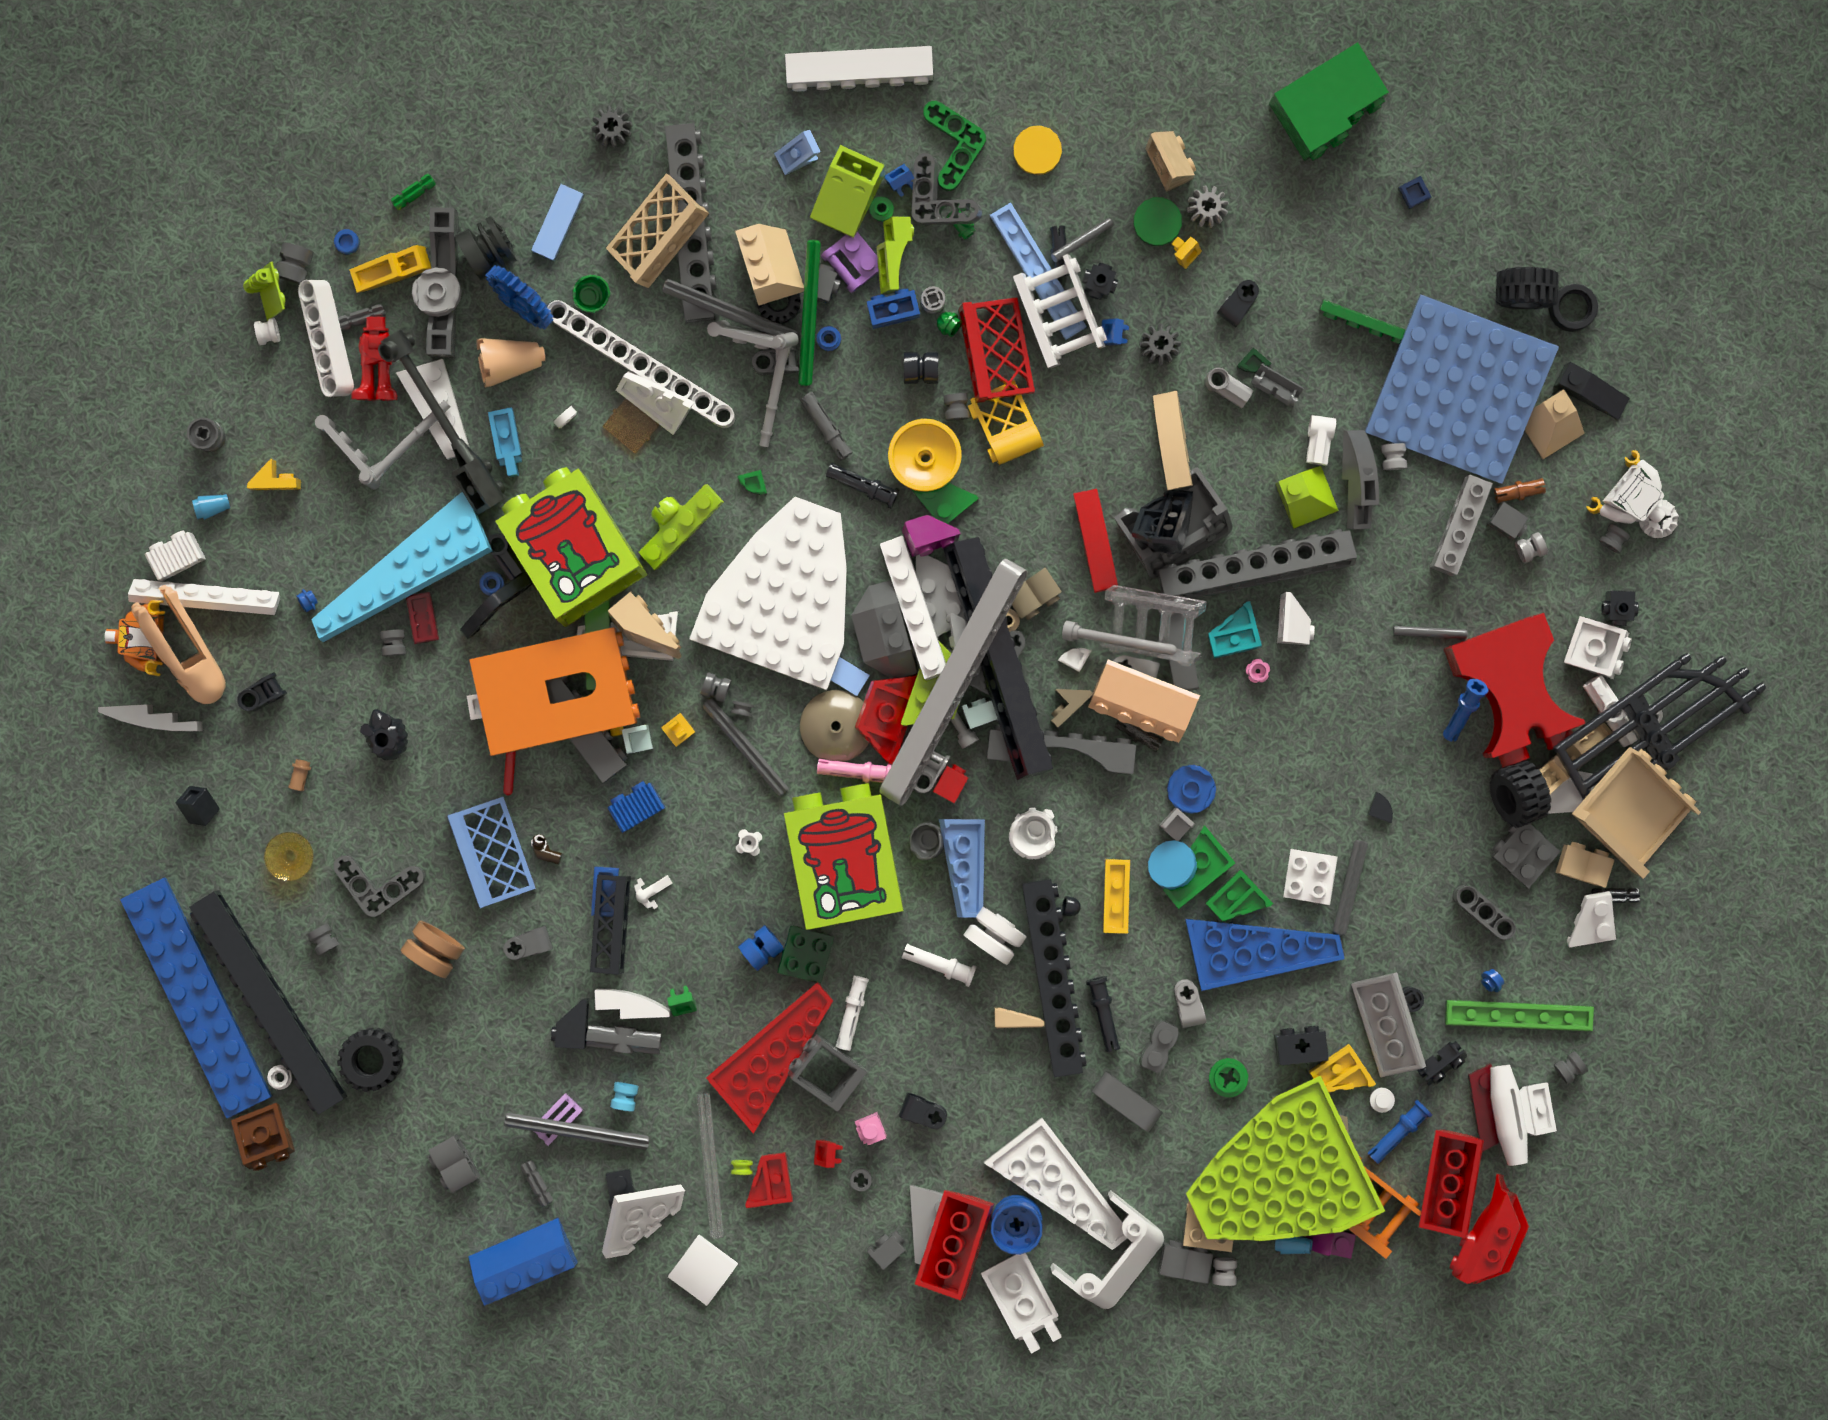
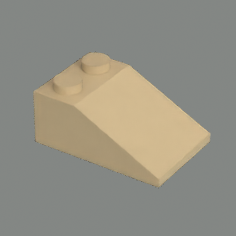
M1173 131L1152 133L1145 149L1166 192L1193 180L1196 168L1192 159H1187L1183 152L1185 145L1181 137H1176Z

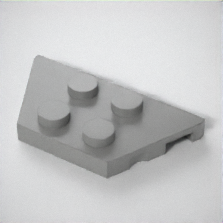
M916 555V574L938 637L951 630L950 623L946 622L948 614L953 613L964 619L965 616L949 566L928 555L923 557Z

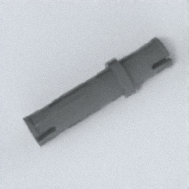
M810 392L801 398L800 402L825 437V443H829L839 460L842 461L853 452L841 436V430H837L814 393Z

